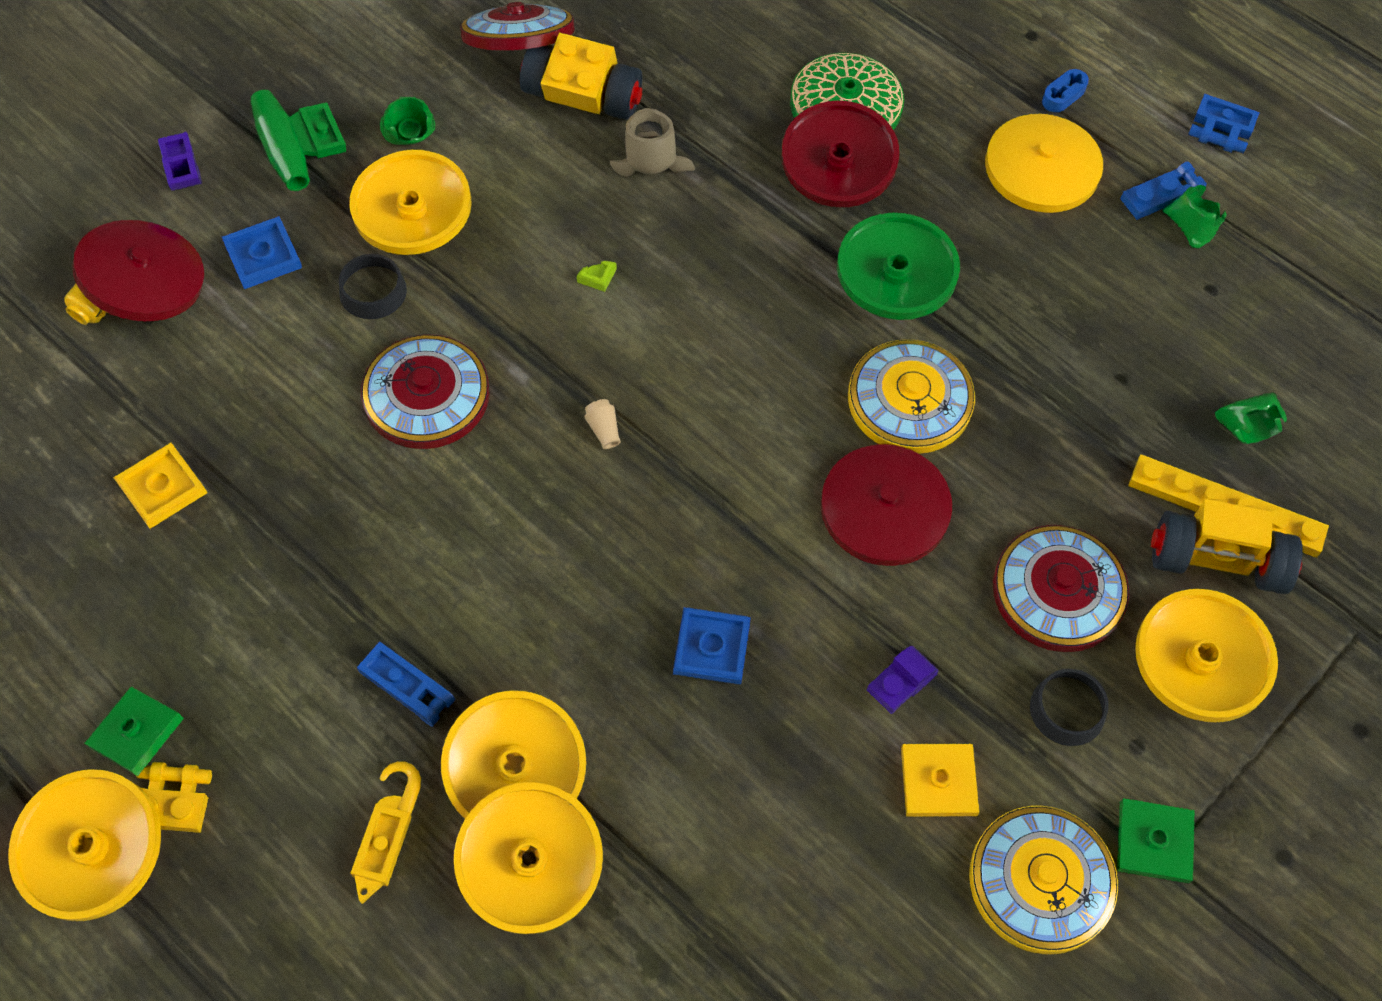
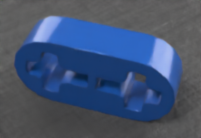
M1078 69L1066 71L1045 89L1042 98L1044 108L1050 112L1065 110L1085 93L1089 81L1088 75Z

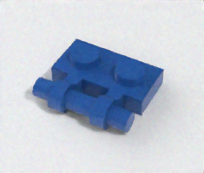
M1204 94L1194 118V122L1203 124L1204 127L1192 124L1188 135L1199 138L1198 142L1204 144L1210 142L1222 146L1224 151L1231 153L1233 150L1244 154L1248 143L1238 140V137L1249 140L1260 112ZM1215 128L1229 133V135L1227 136L1212 130Z

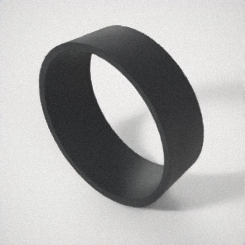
M379 254L358 256L349 261L340 273V301L343 307L356 317L363 319L386 317L395 312L405 300L407 293L406 282L395 262L386 256ZM366 267H384L398 275L394 290L385 298L374 302L355 300L343 288L347 279L352 274Z
M1062 669L1049 675L1035 688L1030 700V712L1036 727L1048 739L1061 745L1079 746L1092 741L1101 732L1108 713V698L1102 685L1090 674L1077 669ZM1067 677L1079 680L1089 686L1101 703V720L1094 727L1085 731H1070L1056 725L1046 714L1042 703V694L1047 682L1055 678Z

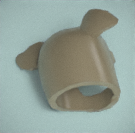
M650 108L637 111L626 123L625 151L627 159L610 161L613 170L624 177L633 175L635 171L644 174H657L668 168L677 173L695 170V166L690 159L676 156L675 131L671 119L662 112ZM647 121L656 122L661 125L662 135L655 131L640 132L638 135H635V129L640 123Z

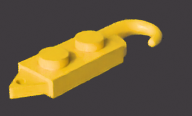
M397 761L389 764L380 775V780L385 781L390 774L400 771L406 774L408 782L402 797L387 796L375 804L350 873L352 877H355L358 898L361 904L368 900L383 885L388 886L412 818L411 814L421 788V776L416 767L408 762ZM367 890V894L362 895V891Z

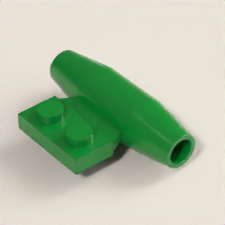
M259 90L251 96L250 101L256 131L270 164L289 190L300 191L306 188L310 182L305 155L322 158L346 152V143L327 102L299 108L298 112L289 117L271 91Z

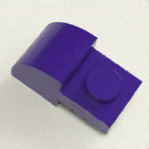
M184 132L159 138L158 143L162 154V163L171 191L202 184L200 171L188 133Z
M909 646L894 658L892 664L868 685L867 691L892 714L911 696L914 697L938 674V669L914 646Z

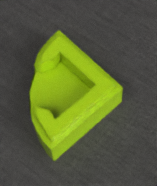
M601 261V264L593 265L589 268L586 266L578 273L577 282L605 292L617 269V264L611 261Z

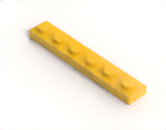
M1141 454L1136 462L1128 485L1195 512L1205 499H1222L1230 504L1241 506L1253 505L1261 510L1272 511V531L1300 537L1302 553L1316 558L1322 552L1329 525Z

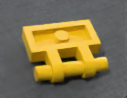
M153 762L152 765H147L137 778L149 779L148 789H141L148 795L157 811L161 830L201 833L208 797L205 793H195L197 783L210 784L212 771L199 769L197 765L188 764L183 768L168 767L164 762ZM165 781L181 782L180 791L163 790Z

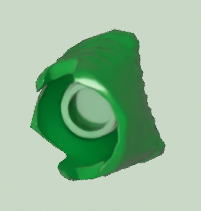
M400 97L388 105L380 120V131L383 137L389 143L395 145L418 144L431 136L435 130L433 114L427 104L416 97Z
M1204 185L1189 187L1179 198L1162 210L1178 224V227L1181 228V231L1187 237L1190 246L1196 249L1212 240L1227 215L1226 211H1224L1220 217V203L1201 197L1206 190Z
M1273 392L1238 400L1219 408L1215 412L1216 419L1243 444L1257 443L1282 432L1280 418L1285 423L1287 421L1285 411L1281 407L1277 395Z

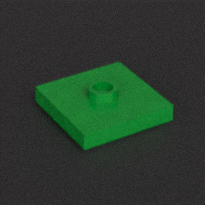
M130 687L84 744L138 777L184 718L175 710Z
M1123 798L1120 801L1117 871L1183 883L1192 882L1195 810Z

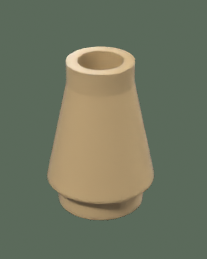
M607 399L597 400L587 405L584 418L601 442L602 448L610 449L619 445L621 441L618 435L615 407L610 405Z

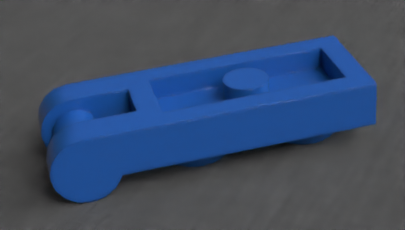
M1185 162L1171 172L1123 191L1120 199L1135 219L1138 220L1170 205L1189 187H1196L1198 185L1206 187L1207 183L1201 176H1196L1194 173L1195 168L1190 162ZM1183 180L1187 183L1184 186L1180 183Z
M381 642L373 648L357 667L360 674L410 709L431 727L440 719L438 716L445 707L449 708L456 700L448 690ZM427 693L434 697L428 706L421 702Z

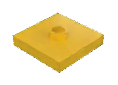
M172 443L113 477L149 529L207 494L205 487Z
M973 744L902 745L901 755L906 817L978 816L979 804Z

